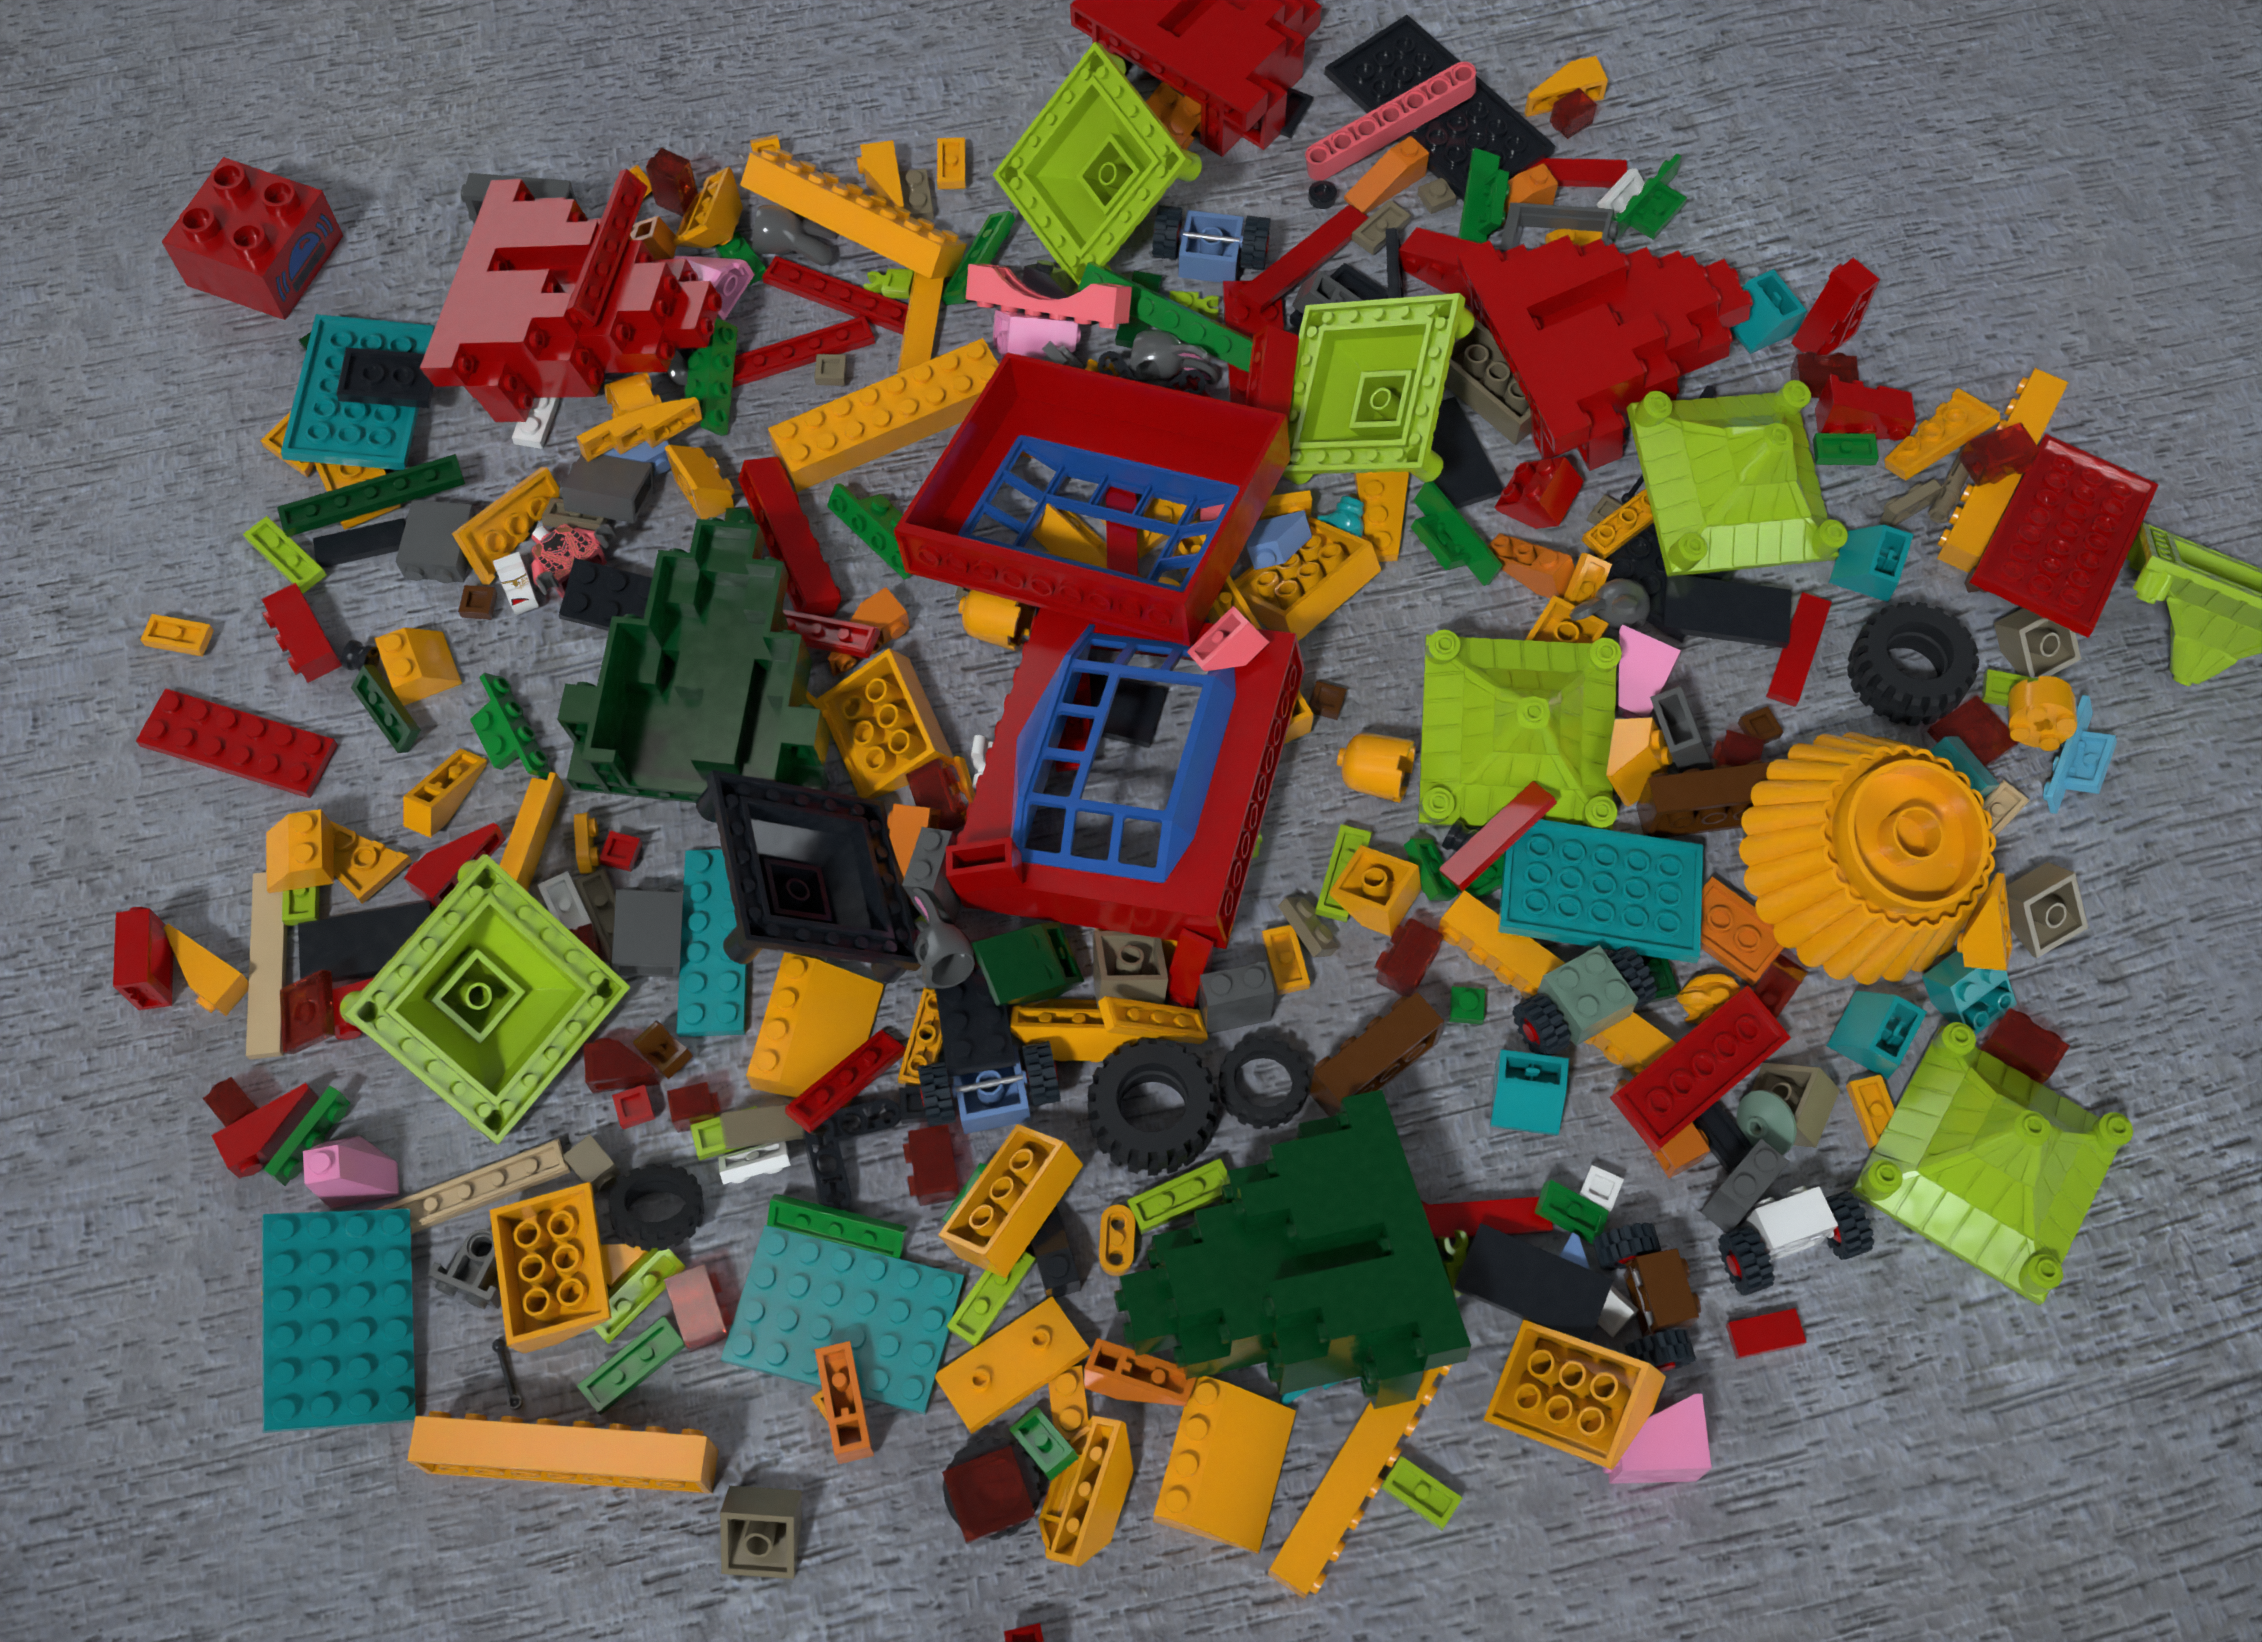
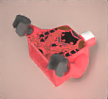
M566 524L560 525L552 532L545 526L536 528L531 536L532 540L537 543L531 550L535 558L531 564L534 584L540 588L543 595L548 594L547 590L554 587L563 598L574 558L605 565L607 562L600 546H603L605 549L608 548V541L612 538H617V534L608 524L599 526L595 531L582 528L572 529Z

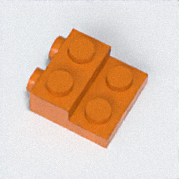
M1162 81L1146 103L1181 148L1187 150L1195 139L1192 134L1195 131L1201 132V105L1186 95L1185 97L1181 96Z

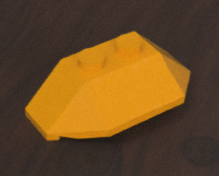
M730 167L706 178L703 183L704 188L695 196L683 216L673 240L675 246L711 248L717 244L725 245L733 238L743 205L733 171Z
M1046 999L1031 1002L1025 1006H1013L1010 1032L1026 1045L1049 1041L1053 1060L1061 1062L1068 1060L1101 1062L1109 1053H1113L1115 1056L1118 1055L1119 1046L1129 1043L1131 1047L1138 1039L1143 1038L1106 1032L1096 1000Z
M1093 1415L1087 1422L1088 1425L1068 1442L1079 1458L1051 1481L1038 1519L1042 1540L1046 1547L1045 1555L1047 1559L1080 1567L1111 1542L1134 1471L1126 1423L1120 1420Z

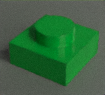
M1452 986L1450 991L1449 1022L1482 1025L1484 1022L1485 989Z

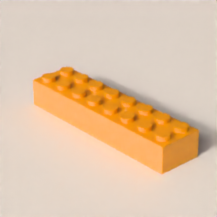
M763 149L762 152L749 154L740 186L929 279L951 277L960 265L967 243L958 240L959 235L949 230L940 231L934 228L935 224L927 219L918 218L917 220L910 216V211L902 207L895 206L892 208L886 205V199L876 195L868 196L862 193L863 188L850 183L845 185L839 182L840 178L832 173H820L816 171L814 164L806 161L798 162L792 159L793 155L787 151L777 149L776 152Z
M981 338L769 427L768 432L772 448L779 458L782 467L787 470L789 480L797 493L963 422L999 364L985 340Z
M430 1411L428 1417L416 1416L407 1461L427 1474L713 1494L719 1450L707 1436H703V1431L697 1429H682L681 1434L667 1433L668 1429L657 1426H647L645 1432L631 1431V1426L625 1424H609V1429L595 1428L594 1423L585 1421H574L573 1427L559 1426V1421L552 1419H537L536 1424L523 1423L522 1418L513 1416H502L501 1421L498 1422L487 1421V1416L480 1414H465L464 1419L451 1418V1414L447 1412Z

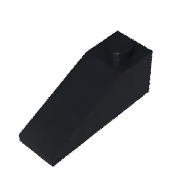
M1038 260L1036 264L1024 267L1022 283L1041 295L1062 299L1081 292L1078 290V284L1064 270L1054 267L1053 262ZM1092 321V323L1089 326L1098 324L1099 322Z
M1056 1205L1031 1241L1046 1299L1051 1296L1057 1298L1081 1291L1072 1252Z

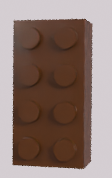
M1757 760L1743 766L1732 767V765L1726 764L1712 770L1689 769L1681 774L1669 775L1668 773H1658L1647 779L1636 805L1643 835L1667 838L1742 828L1741 817L1744 811L1754 806L1751 801V790L1756 783L1768 781L1766 773L1767 767L1771 762L1764 763L1761 760Z
M1415 992L1409 998L1406 995L1399 998L1392 1005V1011L1384 1018L1380 1015L1375 1017L1365 1027V1033L1358 1038L1355 1035L1351 1036L1340 1046L1339 1049L1341 1051L1333 1058L1326 1056L1316 1064L1311 1080L1310 1096L1329 1117L1336 1116V1112L1340 1111L1343 1097L1382 1089L1437 1045L1444 1020L1418 992Z

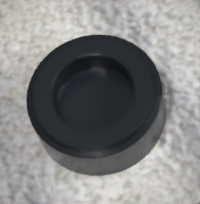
M1328 181L1314 182L1309 188V203L1318 209L1332 207L1336 202V187Z

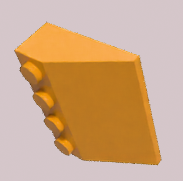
M1313 517L1307 519L1312 537L1285 563L1254 570L1252 565L1233 581L1251 612L1260 622L1273 631L1296 633L1298 641L1304 638L1312 629L1381 571L1372 542Z
M890 648L817 698L827 709L826 722L859 797L875 799L930 777L955 760L910 659Z
M784 952L746 1074L752 1089L797 1098L870 1039L884 984L815 958ZM852 1099L841 1108L850 1107Z
M586 1182L489 1210L508 1347L525 1354L557 1345L612 1319L592 1183Z
M1523 1319L1483 1420L1613 1471L1653 1412L1666 1376L1650 1363Z
M1207 1376L1197 1378L1188 1404L1184 1406L1155 1507L1153 1522L1259 1554L1296 1410L1228 1382Z

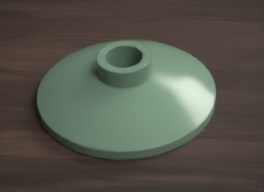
M1755 1090L1742 1098L1737 1109V1125L1751 1145L1754 1147L1762 1139L1781 1155L1786 1154L1794 1145L1797 1135L1795 1117L1788 1104L1780 1096L1768 1090Z

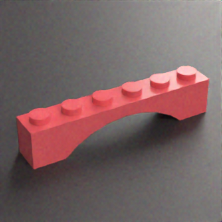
M985 263L968 264L966 299L977 301L978 307L994 308V304L1001 305L1002 311L1018 312V308L1025 309V314L1031 316H1042V312L1049 313V318L1054 320H1067V316L1074 317V323L1090 325L1092 321L1099 322V327L1116 329L1117 324L1129 322L1132 287L1110 283L1090 284L1081 292L1070 297L1054 299L1028 288L1014 275L1009 267Z

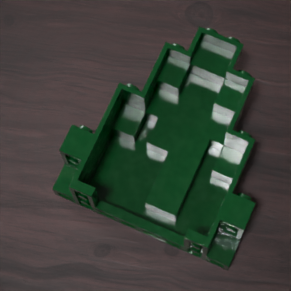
M717 517L696 519L690 553L678 548H672L669 551L658 550L644 619L632 614H626L623 617L612 616L597 687L588 682H577L576 685L565 684L557 720L574 743L567 781L575 791L696 803L699 796L708 787L706 777L711 770L828 791L829 779L824 769L831 733L821 710L810 705L806 697L812 659L802 635L795 631L787 630L788 622L782 609L789 574L784 562L772 557H765L761 560L765 538L759 524L748 520L729 522Z
M1383 1090L1343 1097L1340 1111L1336 1112V1116L1299 1123L1297 1137L1293 1138V1141L1270 1145L1269 1157L1267 1160H1264V1163L1228 1170L1226 1185H1221L1223 1201L1219 1202V1206L1195 1210L1194 1224L1189 1225V1228L1153 1235L1152 1249L1147 1250L1150 1270L1119 1276V1290L1114 1291L1117 1311H1124L1126 1323H1122L1126 1345H1133L1135 1356L1173 1348L1177 1369H1184L1186 1380L1266 1363L1269 1380L1271 1383L1276 1382L1279 1394L1281 1395L1360 1377L1364 1397H1370L1373 1408L1378 1409L1416 1400L1425 1370L1467 1361L1471 1349L1468 1334Z

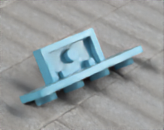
M2082 695L2079 706H2076V731L2069 739L2062 743L2063 750L2061 756H2056L2053 762L2052 781L2047 782L2044 787L2043 799L2048 802L2050 813H2058L2066 789L2095 794L2100 793L2117 744L2116 735L2087 732L2093 715L2090 696Z

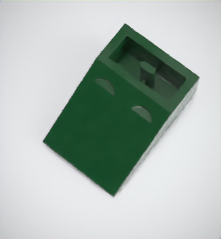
M1060 922L1040 923L972 943L977 963L983 971L989 986V993L994 999L996 1006L1054 999L1085 982Z

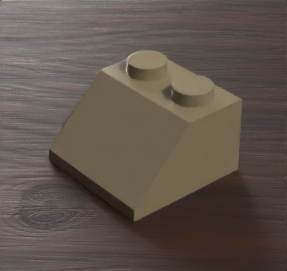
M2025 608L1994 623L2000 651L2019 675L2037 679L2038 676H2051L2081 660L2075 632L2051 620L2042 618Z
M2047 862L2006 886L2011 930L2033 957L2038 958L2089 928L2075 872Z
M1094 931L1093 983L1097 1008H1099L1098 1001L1104 996L1164 1004L1168 975L1160 938L1116 931Z
M1773 1063L1762 1064L1751 1092L1755 1090H1768L1780 1096L1788 1104L1795 1117L1797 1135L1794 1145L1814 1148L1818 1145L1840 1091L1820 1067Z
M729 1486L720 1511L721 1574L795 1578L802 1525V1490Z

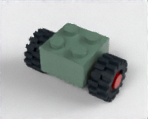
M1599 945L1545 974L1537 994L1515 1005L1512 1011L1515 1017L1514 1023L1519 1027L1517 1030L1519 1034L1523 1035L1524 1038L1522 1040L1524 1043L1529 1044V1050L1532 1053L1535 1052V1054L1552 1056L1570 1045L1569 1039L1577 1046L1628 1018L1635 1009L1652 1001L1657 995L1655 993L1657 988L1652 983L1655 981L1654 977L1648 973L1650 971L1648 965L1644 966L1643 958L1641 956L1637 957V952L1634 949L1631 950L1628 946L1606 955Z

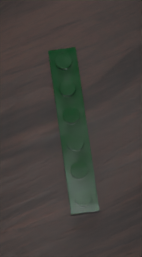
M456 454L284 504L278 506L277 509L283 532L286 537H290L465 485V480Z

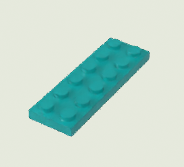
M722 849L685 851L677 1034L679 1037L745 1035L748 964H739L732 961L723 949L725 938L736 927L737 923Z

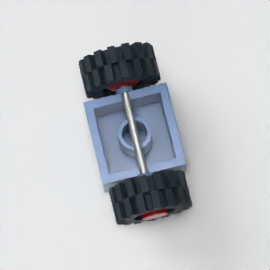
M1158 205L1154 224L1152 257L1176 260L1181 241L1179 278L1221 283L1223 281H1236L1241 248V268L1264 271L1269 248L1271 219L1247 215L1243 236L1244 217L1187 210L1183 229L1181 228L1182 207Z
M1046 1041L1022 1046L1027 1073L1025 1070H1021L1017 1045H1013L1016 1066L953 1076L954 1084H951V1088L945 1061L918 1066L921 1097L929 1127L956 1122L952 1095L958 1101L964 1134L1029 1122L1031 1119L1025 1085L1028 1084L1027 1080L1030 1086L1033 1106L1060 1102L1058 1074L1050 1042Z

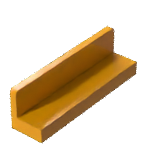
M1047 503L1045 513L1032 536L1055 556L1058 555L1059 557L1107 569L1106 542L1074 512L1057 509Z
M554 772L549 773L547 780L531 778L499 865L527 892L565 790L558 774Z

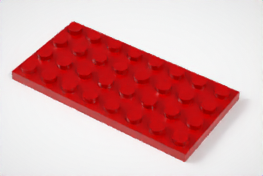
M2045 434L1969 583L2008 600L2012 604L2038 614L2042 618L2066 627L2072 632L2089 638L2098 622L2159 484Z

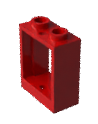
M132 907L129 911L116 912L113 987L138 1010L172 1006L174 952L163 929L166 925L150 908Z

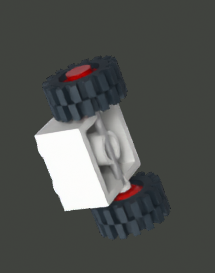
M1801 1186L1789 1191L1786 1194L1787 1198L1775 1201L1774 1197L1756 1203L1754 1205L1755 1210L1746 1215L1747 1219L1739 1229L1722 1234L1718 1239L1720 1244L1718 1248L1722 1253L1720 1256L1721 1261L1725 1263V1272L1729 1273L1731 1283H1735V1289L1738 1292L1740 1291L1741 1295L1747 1296L1773 1286L1775 1276L1772 1272L1774 1268L1769 1262L1817 1246L1826 1238L1829 1248H1833V1253L1835 1256H1839L1841 1260H1847L1871 1251L1873 1249L1872 1245H1874V1239L1871 1236H1874L1873 1230L1869 1228L1871 1224L1869 1218L1866 1219L1864 1215L1866 1213L1864 1207L1859 1206L1860 1201L1858 1198H1854L1853 1193H1848V1191L1825 1198L1819 1186L1807 1190L1806 1186Z

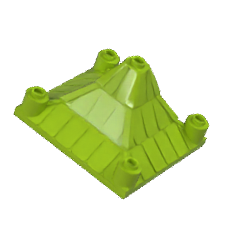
M1094 42L992 174L1061 269L1078 286L1088 262L1092 261L1111 270L1107 262L1110 261L1120 246L1133 233L1136 226L1142 222L1150 212V209L1160 200L1167 188L1176 179L1185 182L1194 181L1199 176L1202 168L1199 155L1181 148L1138 91L1131 85L1125 76L1126 66L1124 60L1117 55L1107 52L1103 45Z
M1460 293L1306 305L1298 336V350L1288 422L1290 461L1282 476L1296 485L1306 483L1313 474L1377 473L1394 471L1410 472L1422 482L1435 480L1442 472L1443 460L1431 447L1439 415L1438 410L1444 392V383L1449 369V360L1452 355L1455 338H1463L1469 334L1474 326V316L1464 306L1466 298Z
M1798 380L1788 381L1776 393L1671 401L1666 394L1660 391H1652L1641 402L1630 403L1627 407L1667 577L1834 561L1839 556L1838 549L1846 543L1848 534L1841 522L1827 519L1826 508L1821 496V489L1815 474V466L1809 451V444L1800 413L1811 399V392L1803 382Z
M2142 522L2126 559L2130 561L2129 567L2140 571L2133 586V589L2138 592L2136 594L2137 598L2150 604H2155L2156 600L2164 601L2166 598L2172 620L2170 624L2169 671L2174 674L2172 679L2185 686H2191L2192 683L2201 684L2232 666L2239 659L2261 654L2262 569Z
M1446 629L1438 630L1433 635L1426 634L1418 824L1452 826L1458 819L1464 823L1465 827L1483 828L1534 781L1550 793L1557 802L1541 820L1613 831V822L1616 820L1618 812L1613 802V786L1606 773L1615 721L1616 666L1621 660L1622 655L1619 644L1610 638H1600L1594 643L1458 637L1455 633Z
M482 854L478 860L467 861L461 866L458 871L459 883L444 898L434 912L428 916L417 931L403 944L393 958L387 962L362 991L350 992L343 998L340 1012L346 1022L358 1027L448 1105L461 1114L472 1129L482 1133L490 1141L498 1145L629 990L630 986L488 855Z
M1953 1022L1946 1027L1941 1025L1935 1032L1898 1101L1891 1119L1887 1122L1877 1145L1873 1148L1850 1192L2035 1304L2040 1305L2044 1303L2049 1291L2056 1288L2062 1282L2063 1270L2061 1264L2118 1149L2132 1139V1124L2129 1119L2117 1112H2110L2099 1118L2065 1097H2061L2039 1082L2030 1079L2027 1075L2013 1067L2004 1064L2001 1060L1987 1052L1978 1049L1975 1046V1034L1966 1024Z

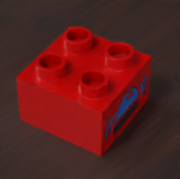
M223 157L211 171L209 177L186 209L182 211L178 220L162 240V244L187 286L286 320L344 235L322 190Z

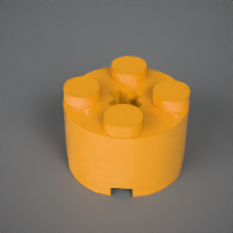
M647 372L626 377L604 386L607 404L612 405L614 412L611 414L613 419L638 409L662 403L658 394H652V384Z
M2038 676V681L2028 683V679L2017 683L2008 695L2009 730L2012 740L2027 746L2040 747L2044 751H2054L2059 748L2061 743L2069 739L2077 728L2076 698L2069 683L2053 676Z

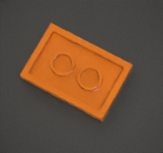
M1711 877L1702 888L1700 948L1751 986H1754L1785 947L1781 946L1775 939L1773 933L1774 925L1763 922L1758 917L1753 905L1717 879Z

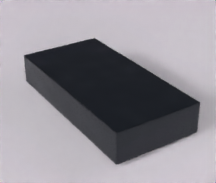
M1290 87L1288 88L1285 126L1280 130V135L1292 139L1311 106L1314 96Z
M1718 1101L1692 1122L1696 1129L1699 1128L1705 1133L1709 1141L1710 1151L1727 1173L1737 1167L1753 1149L1751 1143Z

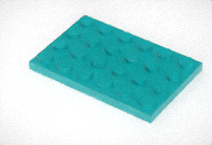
M315 314L281 449L283 460L392 470L406 469L419 408L338 401L336 393L346 347L425 354L435 329L434 326Z
M1540 819L1504 852L1498 932L1588 947L1600 945L1602 949L1614 951L1628 946L1639 955L1697 964L1700 958L1703 845Z
M410 1209L263 1214L262 1433L414 1422L416 1412Z
M764 1225L721 1356V1361L822 1388L815 1349L850 1341L863 1399L926 1415L936 1381L935 1375L939 1371L950 1333L946 1326L956 1313L965 1276Z

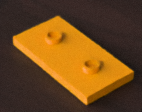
M1051 1296L938 1371L935 1375V1380L969 1432L973 1434L1090 1355L1091 1351Z

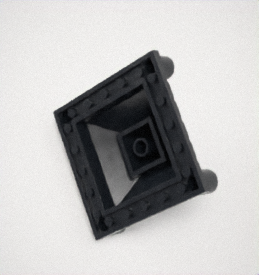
M711 770L706 777L708 787L697 799L696 808L705 820L717 823L718 832L720 833V842L725 858L724 863L730 883L729 888L737 923L736 927L723 942L725 954L732 961L739 964H748L763 948L779 949L800 954L807 953L822 957L830 956L844 960H858L871 963L874 975L885 983H894L907 970L917 971L921 967L914 950L917 937L906 892L902 886L901 871L889 837L890 829L887 825L888 818L883 801Z

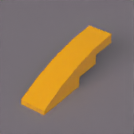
M696 397L664 402L606 421L576 436L581 454L589 462L612 448L619 455H622L644 441L651 448H654L702 420L699 401Z

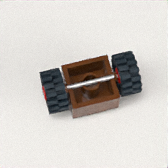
M1649 1222L1643 1224L1635 1223L1632 1226L1625 1225L1623 1228H1615L1611 1232H1604L1601 1236L1595 1237L1592 1242L1601 1269L1612 1271L1618 1268H1628L1623 1276L1631 1302L1639 1309L1635 1315L1643 1339L1634 1340V1342L1628 1343L1625 1346L1627 1356L1650 1363L1657 1370L1665 1373L1694 1362L1696 1356L1688 1330L1699 1318L1698 1313H1701V1305L1696 1292H1691L1687 1280L1690 1278V1271L1684 1257L1680 1258L1677 1248L1662 1251L1655 1227L1652 1223L1649 1224Z

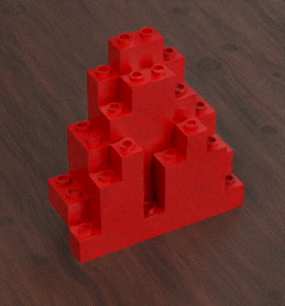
M1074 0L1070 4L1071 25L1090 36L1092 44L1094 42L1102 44L1107 52L1124 57L1201 105L1200 144L1223 157L1242 137L1265 150L1280 135V130L1285 126L1287 90L1289 87L1292 88L1302 78L1305 40L1320 26L1322 6L1314 0Z
M522 179L491 180L420 369L435 387L464 386L495 422H526L530 409L533 407L534 398L597 397L605 373L668 372L671 360L675 355V348H706L708 346L710 337L714 333V324L718 312L722 308V299L711 281H698L697 273L686 258L654 259L652 253L642 240H633L629 236L595 326L588 328L566 309L601 218L587 219L575 199H566L565 197L535 199Z
M1566 235L1530 251H1527L1525 245L1521 244L1501 252L1500 249L1495 250L1489 240L1457 254L1458 271L1470 292L1471 312L1474 316V321H1479L1491 332L1530 406L1531 437L1542 460L1552 459L1577 448L1589 471L1622 458L1623 445L1626 444L1623 430L1631 426L1627 413V407L1630 403L1641 402L1652 391H1660L1666 394L1671 401H1676L1677 394L1679 393L1677 381L1680 376L1729 356L1730 343L1733 342L1729 328L1749 320L1750 307L1753 305L1749 292L1743 290L1739 284L1737 271L1733 267L1730 268L1725 259L1704 267L1702 264L1698 265L1693 255L1683 258L1679 250L1661 258L1657 256L1652 257L1647 247L1625 255L1624 252L1619 253L1614 243L1605 246L1601 238L1580 247L1578 244L1574 245L1569 235Z

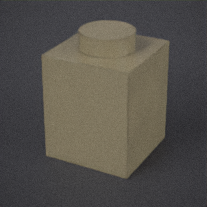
M590 1134L562 1156L583 1183H592L593 1195L599 1191L604 1192L614 1185L617 1177L621 1174L614 1162Z

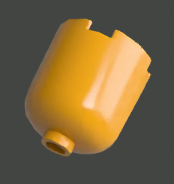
M970 590L967 596L961 598L958 612L962 614L963 627L968 635L975 639L1019 652L1023 648V644L1020 643L1023 635L1029 636L1031 633V623L1036 613V607Z
M1369 732L1356 734L1348 742L1347 747H1341L1338 753L1337 766L1342 767L1341 775L1343 782L1348 788L1357 792L1401 803L1408 789L1407 786L1402 785L1405 773L1412 774L1416 754V746H1413L1414 741Z

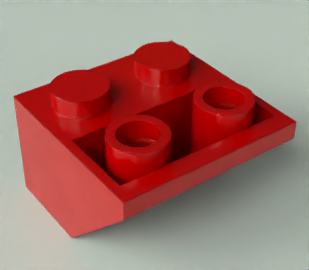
M1566 457L1523 462L1515 468L1512 478L1502 490L1501 496L1494 508L1498 512L1535 529L1556 527L1560 525L1584 481Z

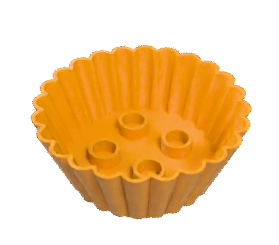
M1854 731L1847 732L1843 736L1821 734L1816 737L1813 744H1794L1788 752V759L1772 761L1767 767L1766 775L1768 781H1760L1753 786L1751 801L1754 806L1744 811L1741 817L1742 828L1748 836L1743 838L1739 844V855L1742 861L1749 866L1743 877L1744 885L1752 895L1758 897L1755 906L1757 915L1763 922L1774 925L1773 933L1777 942L1785 948H1796L1799 960L1808 967L1823 965L1825 972L1837 980L1846 979L1852 974L1856 981L1864 985L1875 983L1881 976L1890 982H1899L1905 978L1910 970L1915 972L1926 971L1932 965L1937 955L1948 953L1958 938L1959 933L1966 928L1969 917L1986 892L1989 885L1988 878L1995 867V860L1991 853L1996 847V838L1989 831L1993 823L1992 817L1988 811L1982 809L1984 800L1980 792L1970 789L1971 783L1968 776L1963 772L1954 771V767L1948 759L1934 756L1927 749L1885 737H1873Z

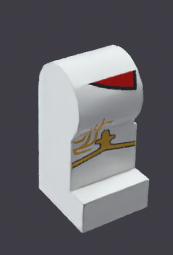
M516 552L492 561L515 615L517 616L538 608L539 604L520 553Z

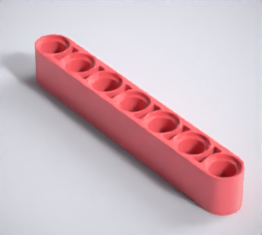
M1469 62L1456 63L1307 148L1305 154L1309 177L1316 181L1325 180L1471 98L1476 92V69L1474 65Z

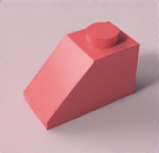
M1233 606L1187 653L1207 672L1247 665L1269 641Z

